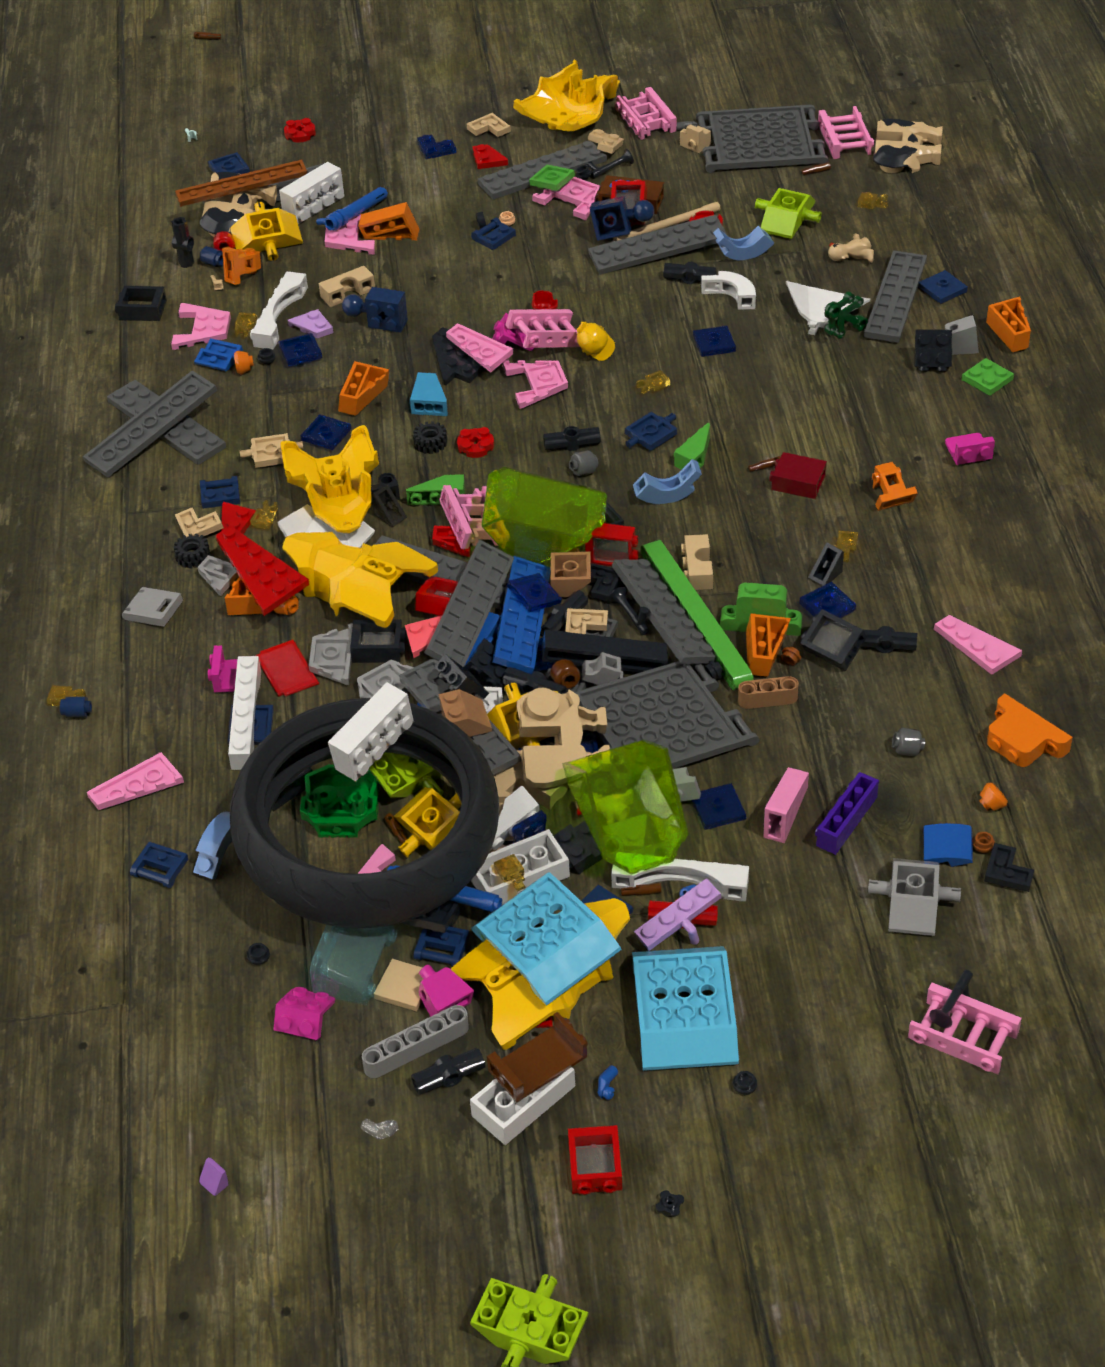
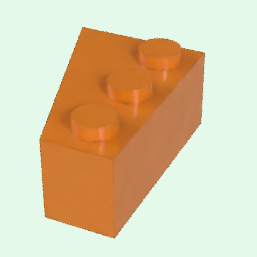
M407 202L361 214L358 225L364 239L386 240V238H396V240H401L402 238H412V240H417L419 234V227Z
M1016 297L988 305L986 323L1012 352L1027 349L1029 347L1031 330L1027 317L1024 315L1021 298Z
M354 361L339 395L338 411L356 416L388 386L389 369Z
M239 577L237 581L233 582L231 592L225 596L228 615L263 614L259 605L254 601L251 592L247 590Z
M750 614L746 629L747 665L752 675L769 676L785 639L791 618Z

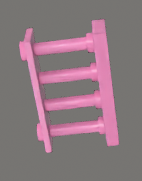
M853 106L852 115L837 117L827 116L825 110H819V128L833 159H839L842 150L865 147L867 154L871 155L874 140L870 137L862 120L861 112H858L856 106ZM853 122V124L833 125V123ZM857 130V132H855V133H846V134H837V133H835V132H842V131ZM861 139V141H856V142H848V143H841V142H839V141H843V140Z
M570 309L509 311L505 325L508 329H521L526 335L523 343L524 348L580 347L577 343V330L570 324L573 315Z
M931 983L926 1002L930 1007L921 1024L915 1021L910 1022L908 1038L916 1043L927 1045L981 1067L985 1071L999 1074L1002 1057L998 1053L1007 1036L1016 1039L1022 1018L961 994L951 1010L952 1026L945 1028L943 1033L930 1028L933 1021L930 1019L929 1013L931 1010L941 1009L952 990ZM961 1018L975 1023L966 1042L952 1037ZM984 1027L997 1031L989 1051L975 1046Z

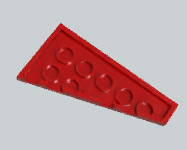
M231 525L216 535L219 546L230 559V563L237 570L238 576L247 590L251 592L254 601L259 605L264 616L309 586L308 578Z

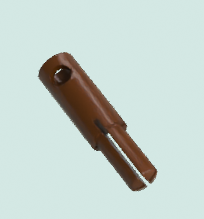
M194 32L195 39H221V37H216L221 36V34Z
M827 162L802 169V175L830 170V163Z
M780 456L749 465L748 469L752 472L773 467L776 460L780 459Z
M387 814L384 820L403 844L407 840L403 829L393 814Z
M661 883L621 888L622 896L662 893Z

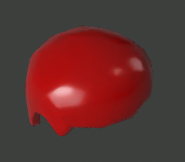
M536 291L532 297L533 310L557 309L558 299L554 300L552 293L549 291Z

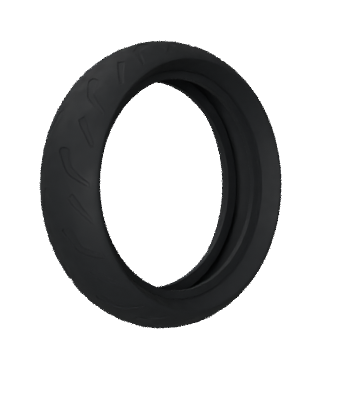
M354 698L327 703L296 715L272 731L259 743L242 767L234 786L230 805V829L234 847L243 868L255 885L278 905L298 916L325 925L345 928H375L405 922L438 908L458 894L478 873L492 848L498 827L499 796L494 775L482 751L463 730L447 718L427 708L410 703L414 720L411 727L405 730L385 752L406 755L420 760L437 770L450 782L462 804L453 828L436 847L422 857L394 869L363 874L329 871L300 860L278 842L269 827V819L278 796L296 776L309 767L332 758L328 745L329 740L371 698Z

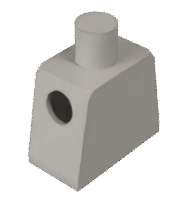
M973 315L945 325V329L952 330V355L979 353L976 324Z

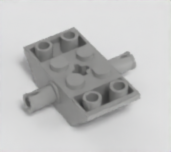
M893 858L892 879H890V882L869 879L868 894H882L890 897L889 932L935 936L937 904L939 900L960 902L961 888L940 886L938 862Z

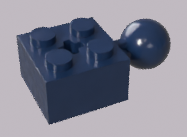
M625 196L593 202L590 206L597 240L630 234L632 230L630 219L636 218L640 222H647L652 219L655 212L654 206L647 200L638 201L634 208L627 209Z
M372 287L365 298V302H363L360 296L355 294L346 296L342 302V309L348 316L356 317L362 312H366L369 328L402 332L408 321L406 297L403 291Z

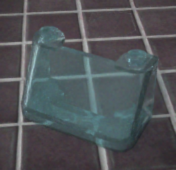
M326 925L310 966L313 993L325 992L329 996L335 997V1000L367 1006L370 997H374L373 994L376 990V984H373L372 976L384 946L389 947L396 940L397 930L394 929V926L345 928Z

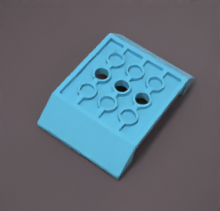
M550 872L537 879L471 927V930L482 941L487 939L528 980L534 994L546 1006L621 950V947L602 920ZM556 910H562L558 914H553ZM539 923L543 924L541 927L534 928ZM519 937H525L521 941H516Z
M724 946L631 952L633 974L635 976L643 1070L739 1064L736 1018L727 951ZM705 990H711L712 992H714V994L706 996L703 995L702 992ZM680 992H688L690 995L688 997H681L678 994ZM658 993H663L666 995V997L663 999H658L655 997V995Z

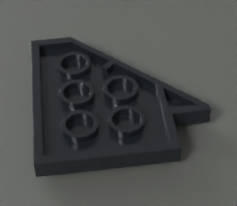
M442 327L432 336V341L443 384L446 386L454 378L471 383L486 368L451 342L446 334L449 329Z

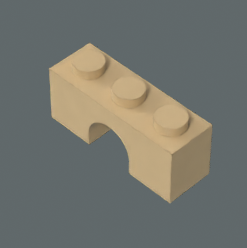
M365 266L319 283L320 297L330 307L342 303L345 298L344 293L347 291H356L363 295L368 293L372 287H375L374 275Z
M708 534L686 535L684 544H681V555H685V557H682L683 569H687L684 570V574L695 590L713 589L712 562L709 561L710 546Z

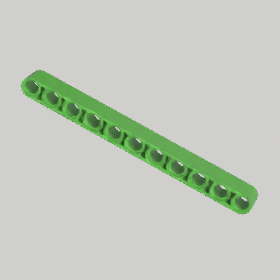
M657 540L641 545L640 549L643 559L650 562L664 584L679 602L681 608L685 610L689 619L694 622L698 632L704 636L707 644L714 650L716 662L723 669L721 675L730 688L736 690L740 683L754 680L750 668L663 542Z

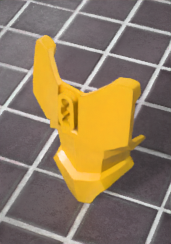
M574 59L572 64L565 67L559 73L551 77L541 76L535 94L521 101L520 99L514 100L513 108L522 115L542 124L547 123L549 129L575 131L599 120L603 114L604 97L607 99L615 98L620 81L617 75H602L599 77L594 75L593 78L582 80L583 70L578 69L577 60Z
M362 425L352 430L351 437L340 454L324 458H314L300 449L296 442L282 441L280 444L287 482L301 487L307 492L315 516L335 531L350 534L361 527L363 519L371 506V475L369 473L379 465L378 453L374 451L367 427Z
M333 532L295 533L287 536L282 547L297 566L298 572L309 579V586L303 589L306 597L316 596L329 602L330 607L335 612V616L340 614L341 607H346L372 619L377 626L387 628L394 617L391 599V586L405 572L423 573L428 577L438 572L436 562L399 542L373 546L363 543L362 547L358 548L342 544Z
M616 898L584 903L602 920L615 940L630 920L626 904ZM519 937L516 941H521L525 937ZM487 939L451 968L464 982H483L492 995V1032L503 1050L514 1046L518 1038L556 1012L562 1017L569 1019L571 1010L582 993H585L600 981L613 979L610 959H608L546 1006L534 994L528 980L517 969L513 970L515 967Z

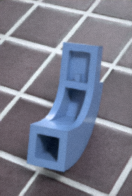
M757 226L749 235L740 239L730 238L719 228L713 232L717 238L715 241L724 255L734 260L755 258L763 254L774 244L769 234L760 226Z
M692 459L678 474L670 478L659 479L645 472L633 484L636 497L652 504L672 503L690 495L695 490L693 483L699 479L702 473L698 462Z
M225 811L217 815L205 829L196 849L199 855L193 873L211 879L217 878L224 853L233 841L230 829V812Z

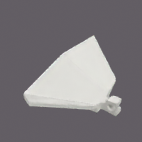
M786 281L799 314L808 321V325L811 327L808 334L816 335L819 327L825 328L826 324H828V318L824 315L826 305L833 301H841L844 294ZM863 298V305L870 302V298ZM846 304L845 306H843V307L841 308V310L844 309L845 307H847V306L850 305V304Z
M308 504L278 521V526L285 537L295 533L333 532L342 544L361 548L363 543H366L375 533V530L364 521L361 527L350 534L337 532L317 518L313 508Z

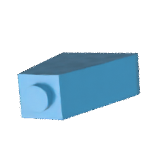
M418 372L410 398L411 414L448 415L447 399L436 373Z

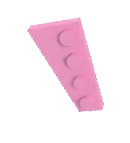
M458 323L446 332L447 338L489 372H492L513 355V348Z
M951 615L934 625L936 632L991 675L1022 655V650Z
M161 752L89 790L87 795L96 808L101 810L184 783L182 775Z

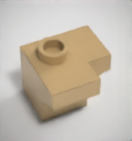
M690 124L686 129L680 131V146L700 153L704 147L711 145L710 130Z

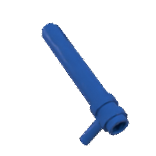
M378 187L343 209L334 211L326 216V218L317 219L316 223L317 225H325L328 230H337L346 225L352 218L386 199L388 192L385 188Z
M389 866L387 870L394 869L400 866ZM465 886L450 899V901L490 912L502 906V898H499V895Z

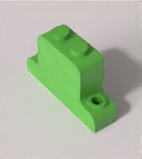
M742 583L738 587L737 605H726L722 608L720 626L723 630L746 632L750 614L791 618L786 635L801 636L802 614L797 610L787 608V589L782 585Z

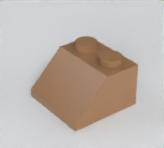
M590 552L551 553V597H569L573 592L581 590L591 582Z
M460 689L438 694L442 716L457 725L469 737L492 731L482 699Z

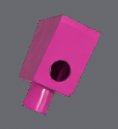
M426 965L419 971L423 980L420 982L418 993L430 1017L451 1006L460 1005L465 1007L471 1003L473 989L450 968L445 967L435 972L430 965Z

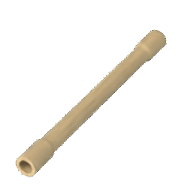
M718 202L707 204L701 208L631 230L630 234L613 237V240L626 239L688 221L691 216L693 218L695 213L699 211L719 212L720 205Z

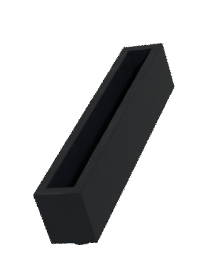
M545 630L542 641V662L556 663L559 660L567 659L577 666H582L585 660H595L603 652L621 658L622 671L639 673L667 665L668 662L667 643Z

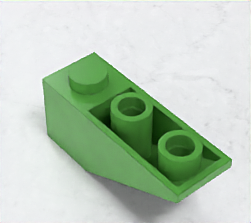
M710 423L700 428L682 446L675 450V467L682 470L692 459L698 462L700 468L704 465L710 440Z
M464 474L444 475L406 489L408 505L441 504L439 499L443 485H451L452 489L457 488L459 494H465Z

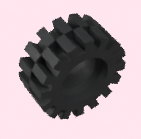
M427 421L425 425L421 423L419 427H415L413 431L414 445L419 452L423 451L425 454L427 452L433 454V451L438 453L439 449L442 451L447 446V431L443 424L440 425L439 422L435 424L434 421L428 424Z
M192 533L188 537L183 535L182 539L178 538L173 546L176 562L184 568L187 565L189 568H192V566L197 568L198 564H201L208 555L211 556L208 541L203 535L200 537L198 534L192 536Z

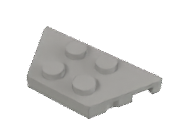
M349 624L348 629L339 632L337 629H334L326 634L312 637L309 660L310 672L349 685L351 669L350 644L353 624Z
M389 660L357 678L360 698H372L386 682L405 693L409 692L400 682L399 675L414 667Z

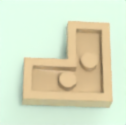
M493 113L467 123V130L475 136L481 135L488 130L497 137L511 132L510 125Z
M600 129L593 130L588 136L589 141L598 143V150L611 154L623 145L624 140L616 134H607Z
M193 507L175 514L186 537L191 533L192 536L198 534L199 537L201 535L206 536L223 529L216 511L201 518H197Z
M567 608L565 632L586 634V630L607 631L608 610Z

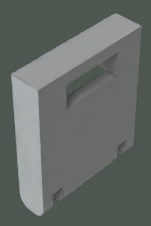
M142 587L122 613V617L128 621L164 627L182 603L181 593ZM167 601L168 606L163 612H159Z

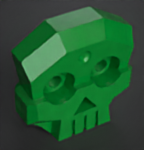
M328 764L305 775L306 795L301 797V819L313 826L317 831L318 837L330 836L331 838H337L339 836V838H346L348 836V838H358V831L367 823L378 819V796L381 784L369 769L357 781L336 770L334 764Z

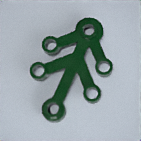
M848 291L844 294L841 301L828 303L824 309V315L828 318V324L825 326L824 331L829 335L834 334L838 339H842L846 333L844 330V320L851 322L857 330H864L868 319L862 315L853 316L849 314L854 309L860 308L864 303V299ZM846 304H850V305H848L847 307H845L844 309L841 310V308H842L843 306H845ZM835 318H837V327L835 326Z

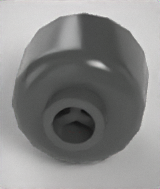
M589 450L575 452L571 456L569 467L577 476L590 475L598 467V459Z
M903 727L894 733L892 748L895 749L898 755L915 757L920 751L924 750L925 738H922L919 730Z

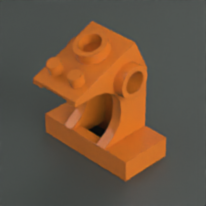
M230 247L222 248L225 282L234 285L240 284V275L246 273L255 274L261 268L260 251H255L254 248H247L245 250H236Z
M893 462L875 466L874 473L872 474L873 489L881 486L883 495L879 496L875 504L878 511L911 503L918 494L915 487L906 489L901 478V470Z

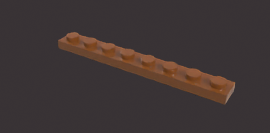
M298 160L175 190V195L180 207L299 178L306 175L307 170L303 161Z

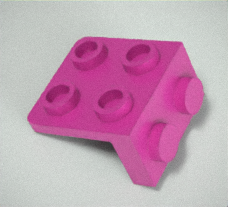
M505 313L502 319L495 323L493 328L495 334L492 339L502 344H505L508 340L523 347L526 335L521 329H508L506 327L508 314ZM525 348V349H527V350H529V351H532L534 348Z
M973 433L945 439V444L956 465L993 459L995 444L993 437L983 438L980 433Z
M222 645L214 646L213 654H210L209 658L211 669H208V680L212 681L214 692H234L238 659L225 660Z
M303 987L291 989L276 1003L273 1030L318 1040L321 1037L323 1014L335 1003V997L329 996L325 992H310Z

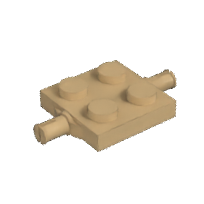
M288 433L252 438L251 449L241 450L240 457L252 456L255 468L283 464L280 443L282 441H290ZM302 441L296 442L298 447L303 449Z

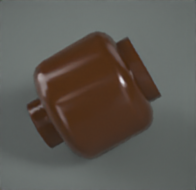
M562 659L557 661L551 668L550 675L555 683L566 686V690H570L578 684L580 672L572 661Z

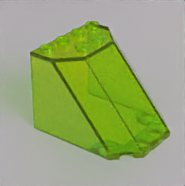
M502 467L488 474L482 528L506 554L540 564L551 559V553L567 552L587 543L592 538V531L601 527L605 522L607 494L587 486Z
M643 739L562 763L568 786L604 860L629 874H635L641 870H648L660 866V864L674 861L677 856L676 852L689 833L668 748Z

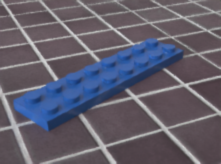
M513 556L514 560L510 567L493 663L516 668L531 674L535 667L551 567Z

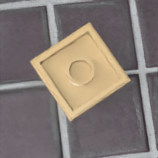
M392 959L373 994L374 999L417 1012L422 1002L418 993L420 982L423 980L419 974L422 967Z

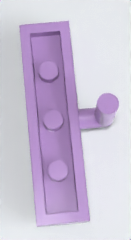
M706 878L635 930V936L650 951L683 927L688 932L691 944L696 945L699 943V937L696 927L690 921L721 899V893Z

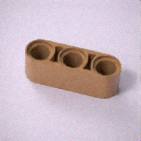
M789 676L744 681L738 687V704L745 709L793 704L798 699L799 682L796 678Z

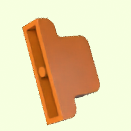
M1004 693L998 698L995 711L996 720L990 724L987 737V745L992 750L1020 767L1029 766L1043 753H1048L1056 758H1062L1070 752L1072 736Z

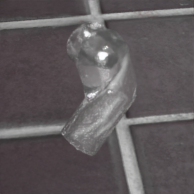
M365 1119L360 1128L380 1140L392 1136L397 1132L399 1126L395 1120H386L375 1124L371 1120Z

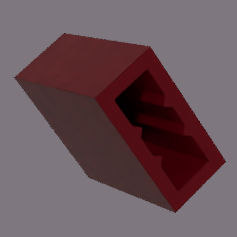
M783 452L780 459L776 460L775 470L770 473L769 482H772L771 490L816 499L826 477L827 461Z

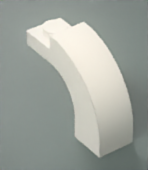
M718 271V275L701 276L702 294H727L736 299L738 310L755 309V287L746 277L727 271Z

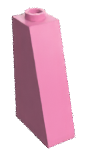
M787 768L765 807L763 838L785 843L808 788V772Z

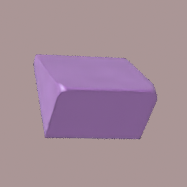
M208 1157L199 1182L212 1195L216 1196L228 1186L226 1171Z

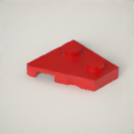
M480 144L472 146L477 169L508 165V159L490 145Z
M223 502L221 522L223 529L221 531L231 525L244 534L256 518V510Z
M434 526L433 545L470 557L472 543H470L469 549H461L451 526Z

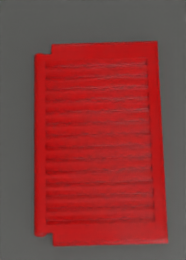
M294 640L262 650L260 654L256 655L259 656L260 666L279 697L282 695L286 697L319 684L314 673L309 671V665Z

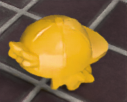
M586 321L581 322V325L577 328V343L581 347L582 352H585L587 356L591 355L598 361H604L609 358L615 349V342L602 326L596 323H587Z

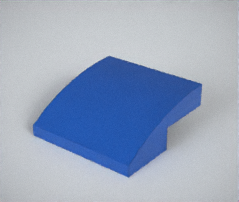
M210 338L206 348L200 349L194 363L227 371L235 363L234 353L236 351H243L242 345Z
M950 823L925 825L924 861L938 863L948 861L951 867L973 863L972 827L964 824Z

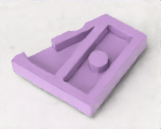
M318 309L288 320L289 327L297 326L301 332L310 334L315 338L333 333V327Z

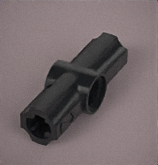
M174 218L171 221L174 234L172 247L177 250L178 261L181 267L187 268L194 264L192 252L194 238L189 235L188 224L185 218Z
M692 261L687 262L685 265L665 263L663 277L682 280L686 284H693L695 281L701 282V276L717 275V268L698 266Z
M569 426L563 432L544 434L543 441L545 450L565 448L569 451H575L581 445L600 443L601 437L599 427L579 429L575 426Z
M577 590L563 604L558 603L554 607L551 617L541 627V633L544 635L545 630L563 631L566 628L567 608L583 609L588 604V597H586L584 592Z
M882 626L878 630H864L867 638L861 646L877 648L881 653H890L894 649L916 650L917 633L895 632L890 626Z
M508 667L503 677L504 684L511 686V683H517L518 689L522 690L524 694L537 688H547L552 691H558L560 694H566L567 692L566 686L547 680L546 676L538 671H533L530 674Z
M477 1048L455 1057L444 1055L438 1058L433 1066L412 1074L411 1080L419 1095L442 1085L453 1087L460 1083L464 1076L485 1068V1061L481 1051Z

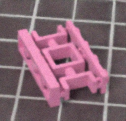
M652 87L645 88V94L639 92L638 98L628 100L625 96L622 98L620 95L616 96V111L621 114L629 127L634 130L635 135H638L641 140L645 139V134L650 136L651 130L662 128L665 132L668 130L670 133L676 132V116Z
M443 485L439 501L461 549H469L470 543L476 546L479 539L492 540L495 546L500 545V548H505L506 542L510 538V532L506 528L504 519L501 517L487 486H482L481 491L475 488L473 494H459L457 488L452 489L451 485ZM470 515H481V518H470Z

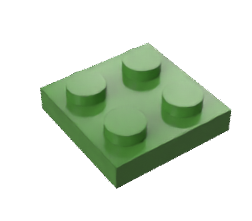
M546 165L532 176L529 182L530 185L538 188L558 191L575 176V172L572 169Z
M987 358L962 374L963 381L989 396L1014 378V373Z

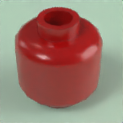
M222 231L215 235L213 248L221 251L225 247L235 249L234 238L230 233Z

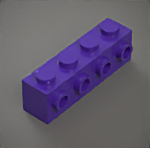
M861 772L857 774L854 780L849 783L843 795L838 798L835 806L829 810L823 822L818 825L815 831L817 847L835 855L838 853L877 799L879 780Z

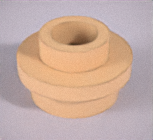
M505 211L500 214L499 220L501 223L511 226L515 223V216L512 212Z

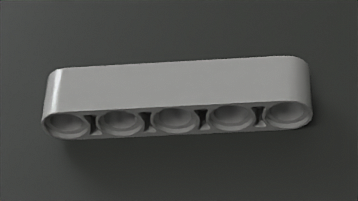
M460 1005L451 1006L368 1047L362 1053L365 1074L370 1078H378L463 1036L469 1029L467 1010Z

